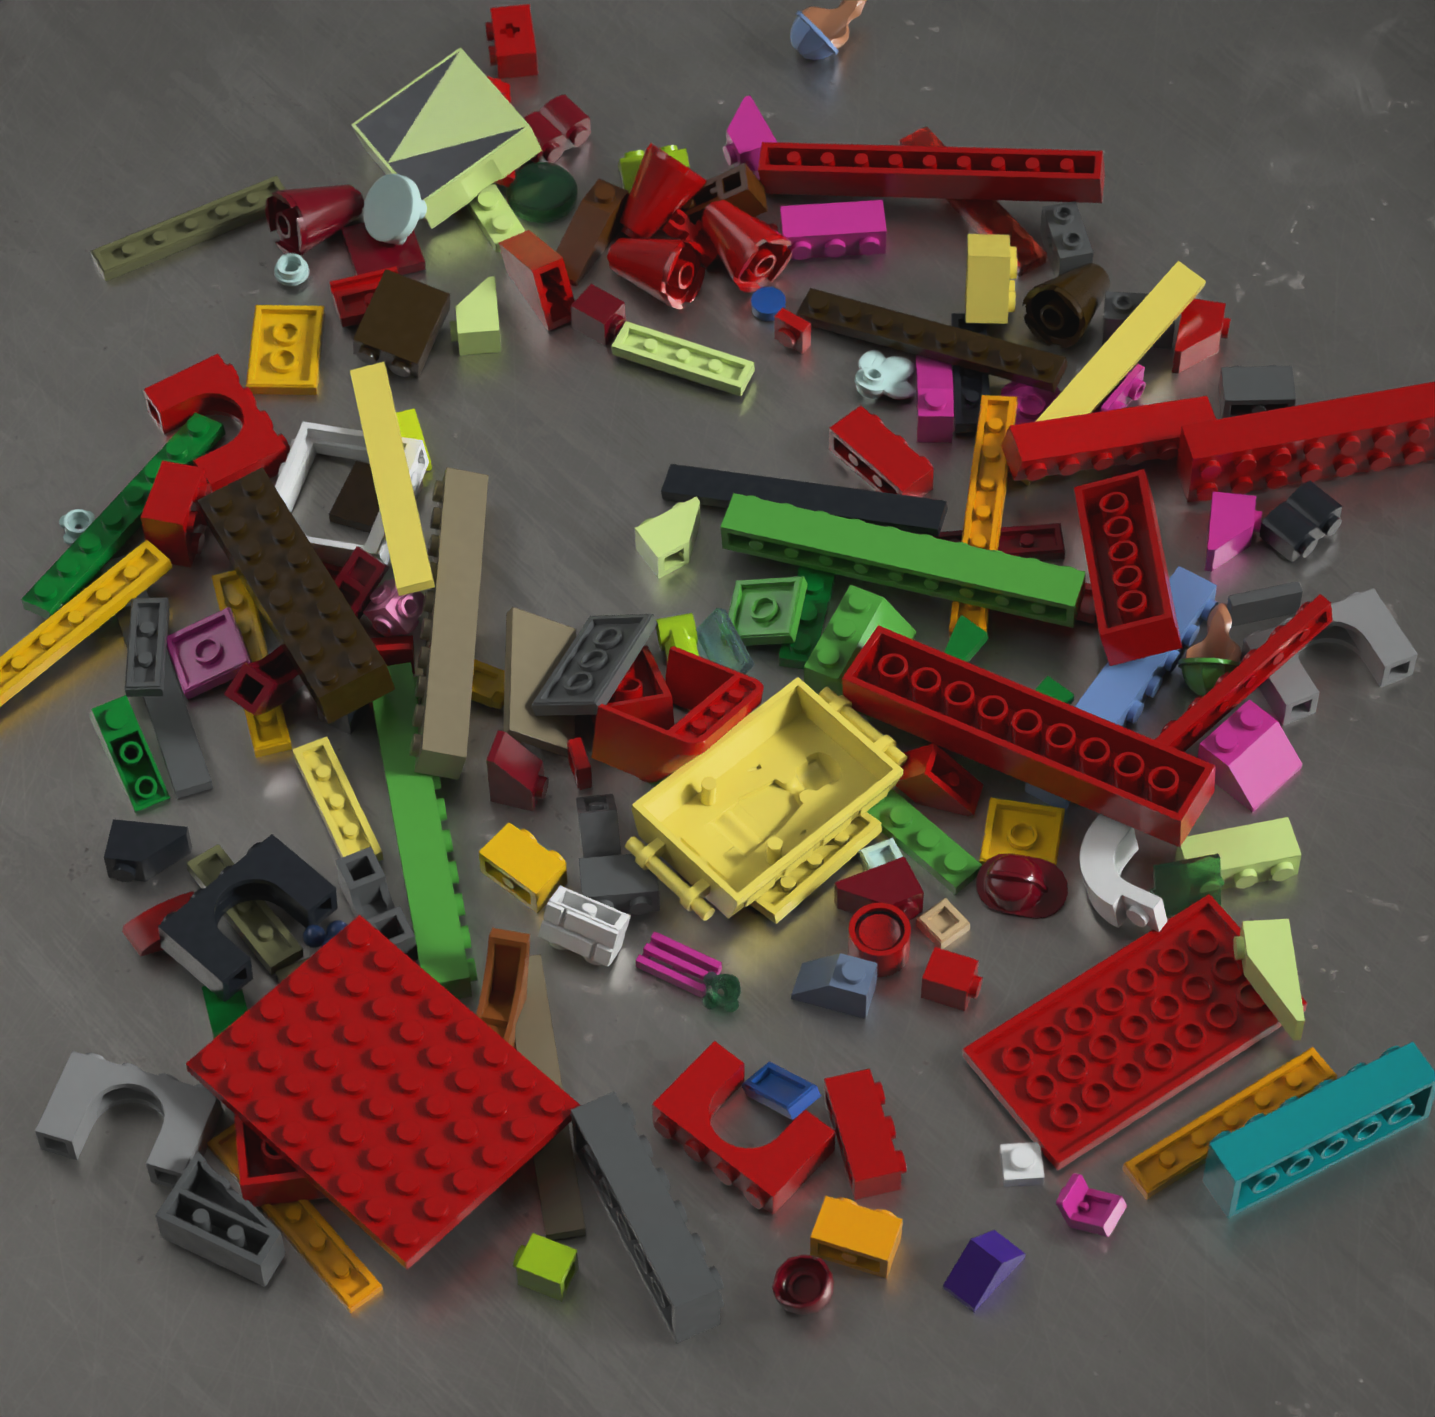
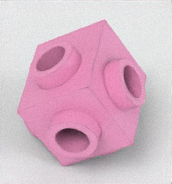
M395 579L384 581L370 595L371 601L363 613L372 622V626L377 632L385 637L401 634L407 635L417 627L419 623L418 618L423 612L424 595L421 591L399 596Z

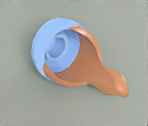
M843 0L835 9L810 6L802 11L798 10L795 13L797 18L791 27L790 38L792 46L804 58L810 60H820L829 57L833 53L837 54L839 52L838 49L849 38L848 24L851 20L861 15L867 0Z

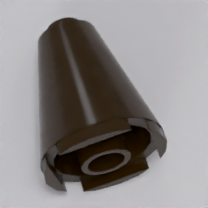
M1087 263L1032 288L1023 299V305L1026 306V314L1023 317L1031 333L1048 346L1054 343L1062 345L1060 348L1066 349L1075 345L1082 338L1106 291L1110 287L1108 274L1101 266Z

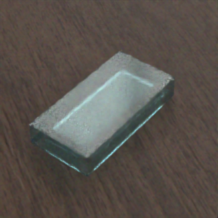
M716 608L696 628L697 638L710 661L746 674L755 665L726 609Z

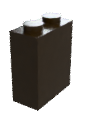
M385 269L353 338V354L357 355L365 363L376 364L384 362L385 366L390 368L393 373L402 377L412 376L418 379L450 310V293Z

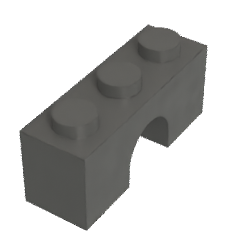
M368 847L335 860L339 885L355 918L361 915L413 961H417L418 953L415 935L401 906L395 908L387 887L386 876L372 848Z

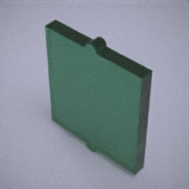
M1219 854L1153 865L1154 888L1150 889V893L1162 898L1167 918L1175 916L1208 894L1221 906V886L1225 882L1221 876Z

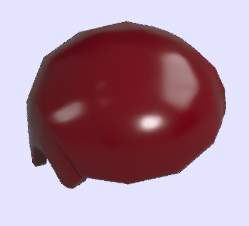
M802 1254L788 1258L776 1270L772 1290L777 1302L786 1311L800 1316H807L818 1313L829 1304L834 1292V1279L829 1267L821 1258Z

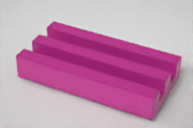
M656 931L651 935L650 943H646L644 946L643 954H639L635 960L637 968L704 999L722 970V962ZM654 957L671 965L673 969L682 973H688L704 982L701 984L650 959Z

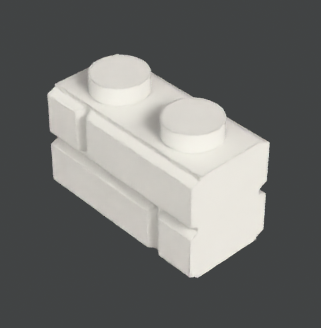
M559 886L547 903L538 937L549 941V944L556 949H568L584 956V959L591 964H603L609 967L622 947L631 916L563 886Z

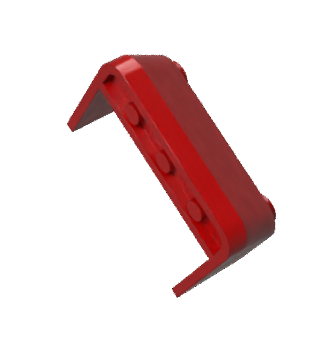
M672 646L669 649L665 682L671 692L673 704L690 710L688 714L669 730H666L607 705L600 704L597 710L591 758L634 775L644 782H657L703 754L758 707L762 702L764 686L753 677Z

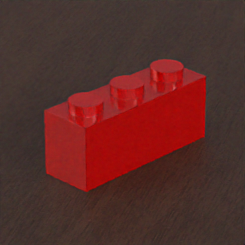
M861 405L829 428V450L877 492L923 498L933 490L934 468L930 461L924 456H919L908 446L903 437L891 432L884 426V423L876 414L869 413Z
M870 1068L824 1078V1101L833 1130L835 1131L836 1141L854 1200L901 1190V1175L907 1173V1167L902 1150L895 1151L892 1139H896V1131L891 1115L885 1116L882 1105H885L886 1101L881 1082H874Z

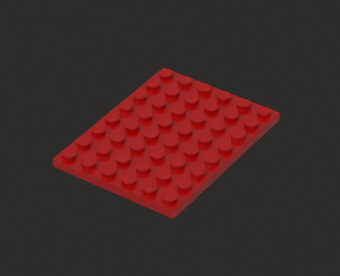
M361 915L356 917L186 1063L187 1071L299 1171L406 1270L414 1265L572 1121L571 1110L581 1106Z

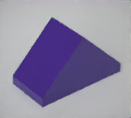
M995 1230L970 1239L944 1282L943 1289L972 1312H975L1022 1262L1026 1254Z

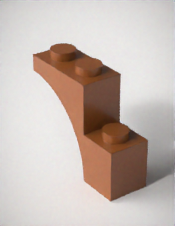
M492 928L488 938L485 973L476 1015L514 1047L516 1023L527 998L531 934Z

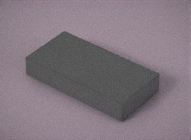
M1291 582L1228 596L1227 608L1232 618L1231 627L1296 614L1300 607L1303 593L1300 583Z

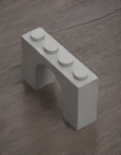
M1374 588L1362 593H1352L1344 600L1331 604L1333 621L1258 687L1282 726L1316 713L1320 692L1298 658V655L1311 645L1331 642L1352 649L1363 660L1380 688L1413 675L1418 654ZM1293 617L1287 618L1286 620H1284L1283 622H1281L1279 625H1285V624L1288 623ZM1279 625L1266 630H1256L1244 638L1241 661L1250 650L1258 649L1268 640L1271 632Z
M72 1051L35 1129V1133L41 1150L78 1160L93 1125L105 1111L116 1105L129 1102L149 1105L164 1117L161 1131L146 1162L150 1181L174 1188L196 1152L198 1151L204 1157L208 1148L207 1142L212 1139L223 1114L222 1103L202 1084L193 1086L179 1082L178 1079L169 1074L155 1075L143 1071L134 1064L123 1063L120 1065L107 1061L96 1053L82 1054Z

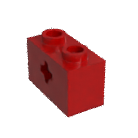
M530 4L490 8L491 22H485L487 42H494V46H488L490 66H497L498 79L538 75L537 52Z

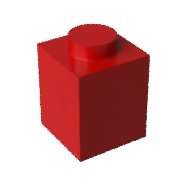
M934 946L922 977L921 998L965 1011L970 998L977 999L982 986L983 977L978 976L979 960Z

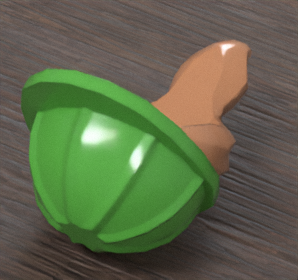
M1225 603L1216 605L1209 613L1207 618V636L1199 643L1186 649L1182 659L1178 660V667L1182 669L1185 683L1192 691L1201 696L1206 695L1214 688L1220 676L1226 672L1231 673L1241 664V648L1229 637L1232 618Z

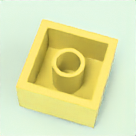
M968 234L965 284L966 323L1008 324V312H1015V280L1010 279L1017 278V248L1010 247L1009 235Z

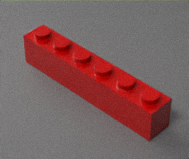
M1201 396L1010 425L1001 447L1013 480L1028 479L1035 481L1050 475L1061 474L1067 476L1082 470H1104L1114 465H1137L1146 460L1172 459L1178 456L1182 425L1216 420L1208 397Z

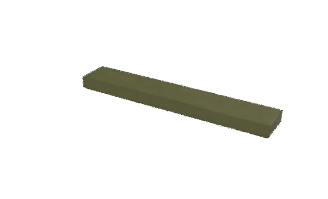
M276 175L91 250L92 260L105 282L266 217L265 204L267 198L273 196L271 193L277 190L286 189Z

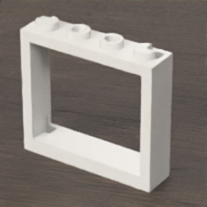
M310 422L302 423L296 439L291 440L290 453L286 462H283L279 467L278 480L275 485L276 490L290 512L294 508L317 453L369 462L363 431ZM402 437L414 495L416 496L429 460L423 440ZM380 510L365 546L306 536L321 561L343 567L356 546L361 547L386 565L390 559Z

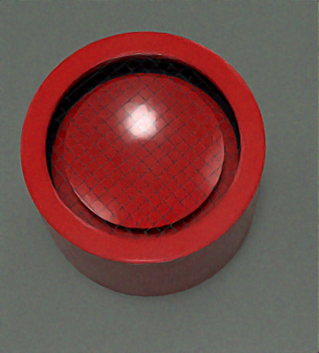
M871 903L861 907L853 914L849 923L848 955L877 963V977H888L899 972L907 963L910 953L911 926L909 919L902 910L888 903Z

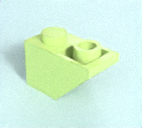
M697 497L686 502H680L669 511L655 518L646 519L635 528L636 550L658 579L690 562L701 523L700 501Z

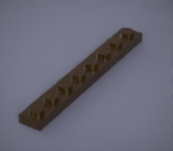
M813 288L809 289L796 313L797 316L817 328L1050 392H1055L1068 366L1067 357Z

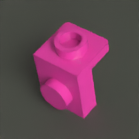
M1076 1173L1072 1174L1067 1184L1061 1189L1056 1200V1205L1068 1227L1105 1237L1110 1236L1127 1208V1204L1122 1196L1091 1189L1088 1187L1083 1176Z

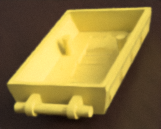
M797 677L741 720L707 751L676 770L633 803L632 813L638 835L648 845L645 846L636 836H633L626 842L625 848L636 857L635 862L643 870L649 869L680 898L679 903L687 911H694L704 921L708 920L714 914L715 909L704 900L706 898L729 919L744 906H749L773 887L779 878L785 877L812 856L813 851L818 847L824 846L847 828L857 816L861 817L886 797L888 792L894 788L902 777L903 769L901 766L906 762L907 756L896 747L897 742L888 734H881L852 708V702L844 695L838 696L829 687L823 688L818 695ZM661 856L668 864H670L681 876H683L692 885V887H690L686 882H684L659 857Z

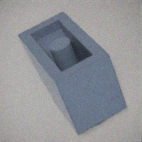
M841 953L804 962L801 965L791 999L866 1019L877 986V963Z

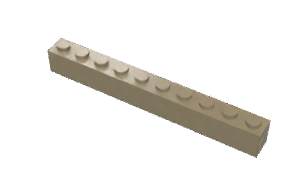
M446 467L442 481L436 480L432 496V501L438 502V508H433L430 528L436 529L435 535L431 534L427 553L428 556H433V562H430L435 587L426 590L422 610L428 612V618L423 619L420 639L426 640L425 647L421 646L417 667L423 669V675L418 676L415 697L421 698V702L416 704L413 714L412 726L418 727V734H413L410 756L416 757L414 772L459 780L467 758L489 475Z

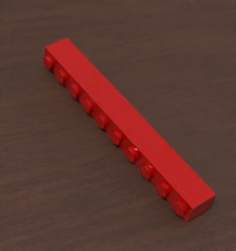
M762 142L758 165V174L761 183L765 187V194L1102 203L1105 179L1103 151Z

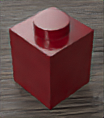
M590 284L570 305L572 328L604 346L614 337H617L625 321H627L625 302L593 284Z

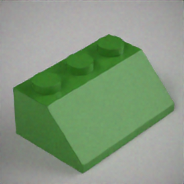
M850 585L804 666V682L818 695L825 687H829L838 696L843 695L842 677L878 625L913 640L916 637L917 631L884 597ZM856 711V712L859 713V714H862V715H864V716H867V717L871 718V716H868V715H866V714H864V713H861V712H859V711Z

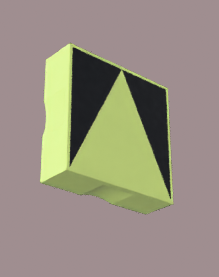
M461 47L351 124L363 148L386 175L399 174L410 178L416 184L421 199L427 204V211L423 219L431 229L471 202L484 188L503 179L542 151L531 126Z

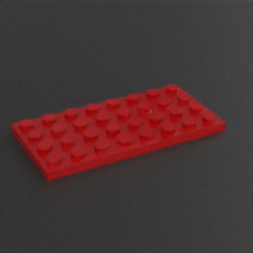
M1208 894L1168 919L1159 932L1152 929L964 1047L962 1057L1031 1140L1041 1146V1152L1058 1171L1282 1027V1025L1244 976L1242 960L1235 959L1233 942L1234 937L1240 936L1241 928L1218 902ZM1302 997L1303 1010L1305 1012L1307 1002Z

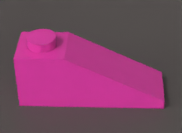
M916 355L917 443H952L954 424L952 364Z

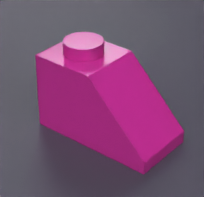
M751 95L744 97L726 130L727 145L723 146V152L729 165L737 167L745 163L752 172L758 171L762 142H777Z
M1213 492L1209 515L1205 571H1214L1249 548L1253 532L1260 533L1262 511L1255 510L1256 496Z

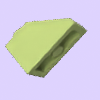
M495 276L487 277L455 306L456 321H450L451 342H458L460 355L501 352Z

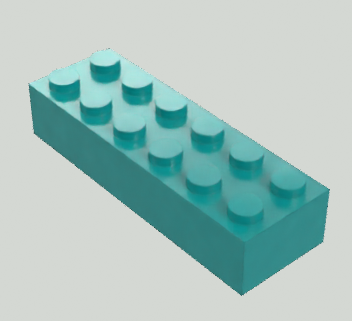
M1413 1041L1402 1047L1393 1046L1383 1052L1379 1059L1369 1064L1365 1062L1353 1066L1345 1076L1335 1081L1331 1079L1325 1080L1318 1084L1311 1093L1301 1098L1298 1096L1291 1097L1284 1101L1277 1110L1267 1115L1263 1113L1257 1114L1250 1118L1243 1127L1233 1132L1227 1130L1216 1135L1209 1143L1202 1182L1229 1219L1429 1117L1435 1098V1071Z

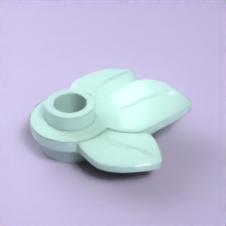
M871 350L861 356L858 362L860 370L857 371L855 376L856 389L860 395L870 399L880 398L883 394L894 399H906L916 395L914 387L907 382L914 373L915 365L913 362L899 356H892L886 359L878 350Z

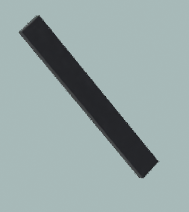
M670 464L661 489L662 499L686 502L697 497L702 505L728 508L734 493L745 496L752 495L771 502L788 503L798 508L824 511L834 516L860 519L870 524L883 527L891 526L901 531L920 535L927 534L935 537L940 535L948 510L947 501L677 464Z

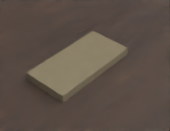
M512 607L506 613L503 731L517 741L568 757V740L575 738V715L535 716L531 705L576 638V629Z

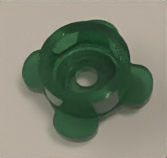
M715 972L707 973L703 977V983L706 985V993L702 998L703 1005L709 1010L717 1007L725 1009L728 1013L736 1011L739 1007L737 999L741 992L738 978L729 974L717 975ZM722 989L724 995H720L718 993V990Z

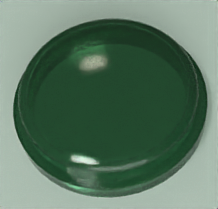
M537 162L522 167L515 173V180L510 183V187H507L506 192L507 202L512 211L520 218L536 223H546L561 219L572 211L578 199V188L573 176L563 167L549 162Z

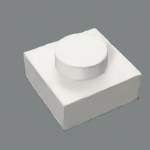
M1037 1142L1000 1144L1004 1187L1044 1185L1041 1146Z

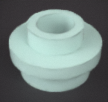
M288 253L278 259L274 273L279 283L286 286H295L303 283L308 278L309 267L300 255Z

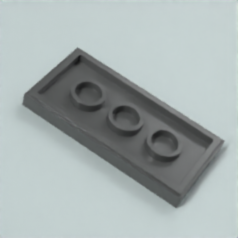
M654 614L590 616L531 706L535 716L597 715L598 706L600 704L607 705L656 628L657 622Z

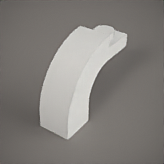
M1099 814L1087 830L1080 849V867L1089 900L1098 914L1117 928L1128 917L1137 926H1147L1159 932L1167 922L1162 898L1132 885L1120 877L1125 865L1139 849L1134 828Z

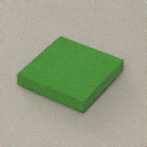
M804 576L736 580L723 634L725 645L731 647L795 643L808 585Z

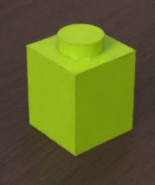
M532 1233L527 1245H520L514 1257L513 1267L516 1268L518 1285L562 1302L579 1269L577 1250Z

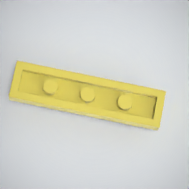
M326 736L292 749L293 757L340 857L343 858L371 847L378 862L384 860L379 843L328 737Z
M868 812L864 813L861 817L857 816L847 828L824 846L818 847L813 851L812 856L788 875L779 878L773 887L750 905L777 924L854 857L859 850L863 849L882 832L881 822Z

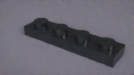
M951 313V326L987 336V323H966L965 313ZM952 365L955 432H977L981 396L990 395L989 375Z

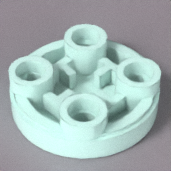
M399 174L384 175L372 185L366 196L363 209L365 227L374 239L389 244L401 245L414 230L418 220L425 216L427 204L421 199L418 187L410 178Z

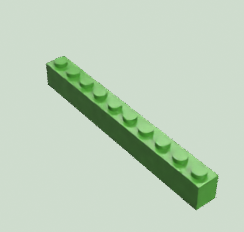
M734 493L720 526L723 549L1074 628L1085 595L1086 572L1071 566H1058L1041 562L1035 558H1022L1005 554L999 550H986L963 542L955 543L937 539L927 534L919 535L901 531L891 526L883 527L866 523L860 519L843 518L830 515L824 511H812L798 508L788 503L780 504L763 500L752 495L745 496Z
M411 662L387 666L395 690L372 701L412 928L416 939L419 966L457 999L472 997L471 982L478 981L474 958L467 959L465 949L472 947L468 925L460 926L459 921L460 916H465L462 893L454 894L453 884H459L456 861L448 862L447 857L448 852H453L450 829L442 830L441 821L447 820L444 798L436 799L435 790L441 789L440 776L414 772L416 757L410 756L413 734H418V727L412 726L415 706L418 704V697H415L418 676L413 677Z

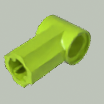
M692 613L656 619L658 643L660 650L665 652L666 662H668L669 649L672 646L699 656L697 631Z

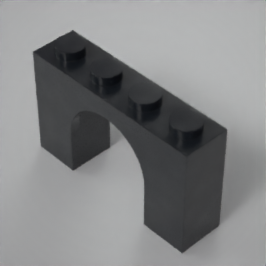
M273 834L263 842L255 843L242 859L234 865L224 868L215 881L206 888L197 890L191 896L189 902L178 911H173L166 915L158 926L161 948L223 1002L230 999L253 979L251 958L229 940L217 927L222 916L230 908L251 900L268 901L281 907L305 928L311 925H319L338 909L336 887Z

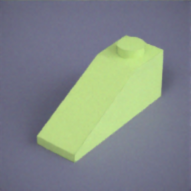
M1289 919L1242 921L1240 936L1234 937L1233 942L1235 959L1242 960L1244 976L1292 1040H1301L1305 1017Z

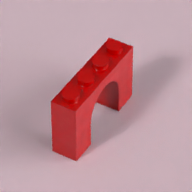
M218 353L143 389L147 411L163 434L183 426L195 412L203 416H226L234 419L242 426L239 434L231 442L194 460V466L204 468L206 481L211 484V493L262 467L269 478L278 475L280 465L286 462L287 454L290 453V446L284 435L276 434L268 413L257 408L252 391L247 386L244 388L241 386L239 376L231 363L226 365Z
M713 1041L652 1103L653 1126L664 1138H673L681 1144L691 1159L696 1162L703 1161L711 1167L721 1182L728 1186L733 1184L741 1190L752 1206L758 1209L763 1207L770 1214L774 1215L835 1151V1131L805 1109L776 1139L766 1145L755 1148H742L731 1145L721 1139L712 1128L711 1120L716 1111L745 1082L744 1062L716 1041Z

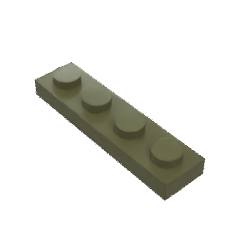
M219 844L186 862L187 871L201 888H206L215 881L224 868L234 865V862ZM251 900L242 902L230 908L223 915L271 976L275 974L276 970L289 966L304 957L301 945L265 901Z

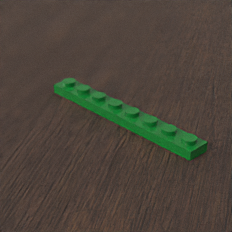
M195 412L22 597L21 601L24 609L48 619L77 596L142 525L141 515L162 460L194 466V460L209 453L226 434L224 424Z

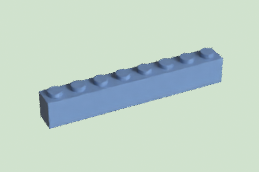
M1178 566L1169 578L1182 648L1109 666L1107 662L1075 707L1125 728L1129 722L1134 724L1143 711V703L1147 697L1153 698L1157 694L1163 682V675L1166 671L1172 672L1176 668L1178 660L1181 658L1182 649L1185 645L1192 646L1199 634V626L1204 620L1207 621L1211 610L1218 605V602L1215 601L1217 585ZM1025 784V792L1053 807L1065 808L1066 810L1071 801L1031 784Z

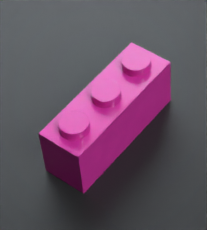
M883 200L780 206V234L784 235L791 243V245H788V248L792 251L790 260L886 254L887 230Z

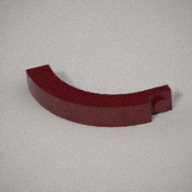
M356 546L334 582L358 620H360L364 614L363 611L371 601L370 595L377 588L390 567L361 547ZM280 645L264 658L253 663H244L224 695L251 714L261 715L284 703L305 684Z

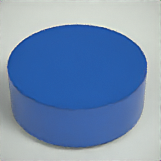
M760 288L751 297V311L756 318L762 321H774V316L781 308L786 309L785 295L777 288Z

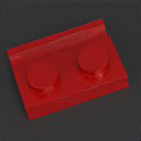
M397 266L386 268L387 270L398 273ZM385 269L329 282L342 328L361 323Z

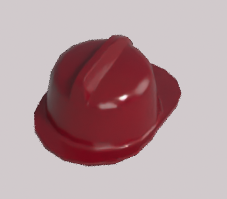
M1007 853L989 858L980 867L976 877V890L981 901L990 909L1029 918H1045L1055 914L1064 905L1068 895V882L1063 872L1054 863L1040 858Z

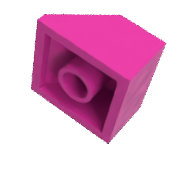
M1250 699L1199 744L1197 758L1216 765L1215 784L1252 813L1302 768V762L1279 722Z

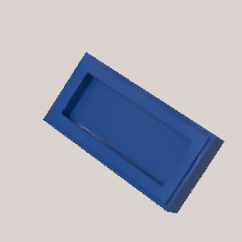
M772 1062L765 1064L741 1085L746 1096L791 1120L821 1097L815 1084Z

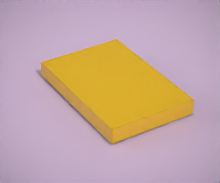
M255 305L246 386L249 387L253 394L317 395L325 321L324 306Z

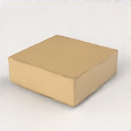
M946 898L916 918V926L936 947L944 949L970 930V922Z

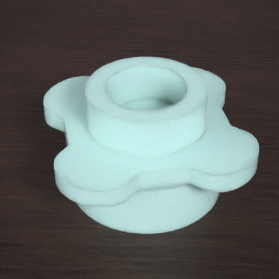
M74 509L63 515L59 520V524L65 531L63 536L64 542L72 545L95 520L94 514L83 509Z

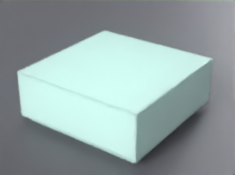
M893 837L858 851V859L865 871L903 857Z

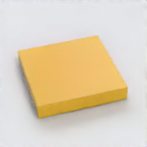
M990 797L979 863L983 865L989 858L998 854L1013 853L1044 859L1057 865L1065 808Z

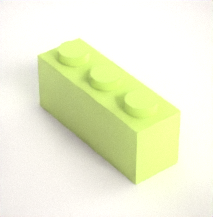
M1289 817L1187 836L1180 848L1176 847L1175 860L1187 896L1197 894L1205 896L1214 894L1222 889L1233 887L1247 888L1258 882L1289 879L1294 875H1298L1302 854Z

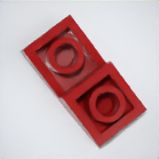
M194 891L181 894L155 905L123 925L122 933L140 957L164 950L161 948L158 926L166 915L170 912L178 911L189 902Z

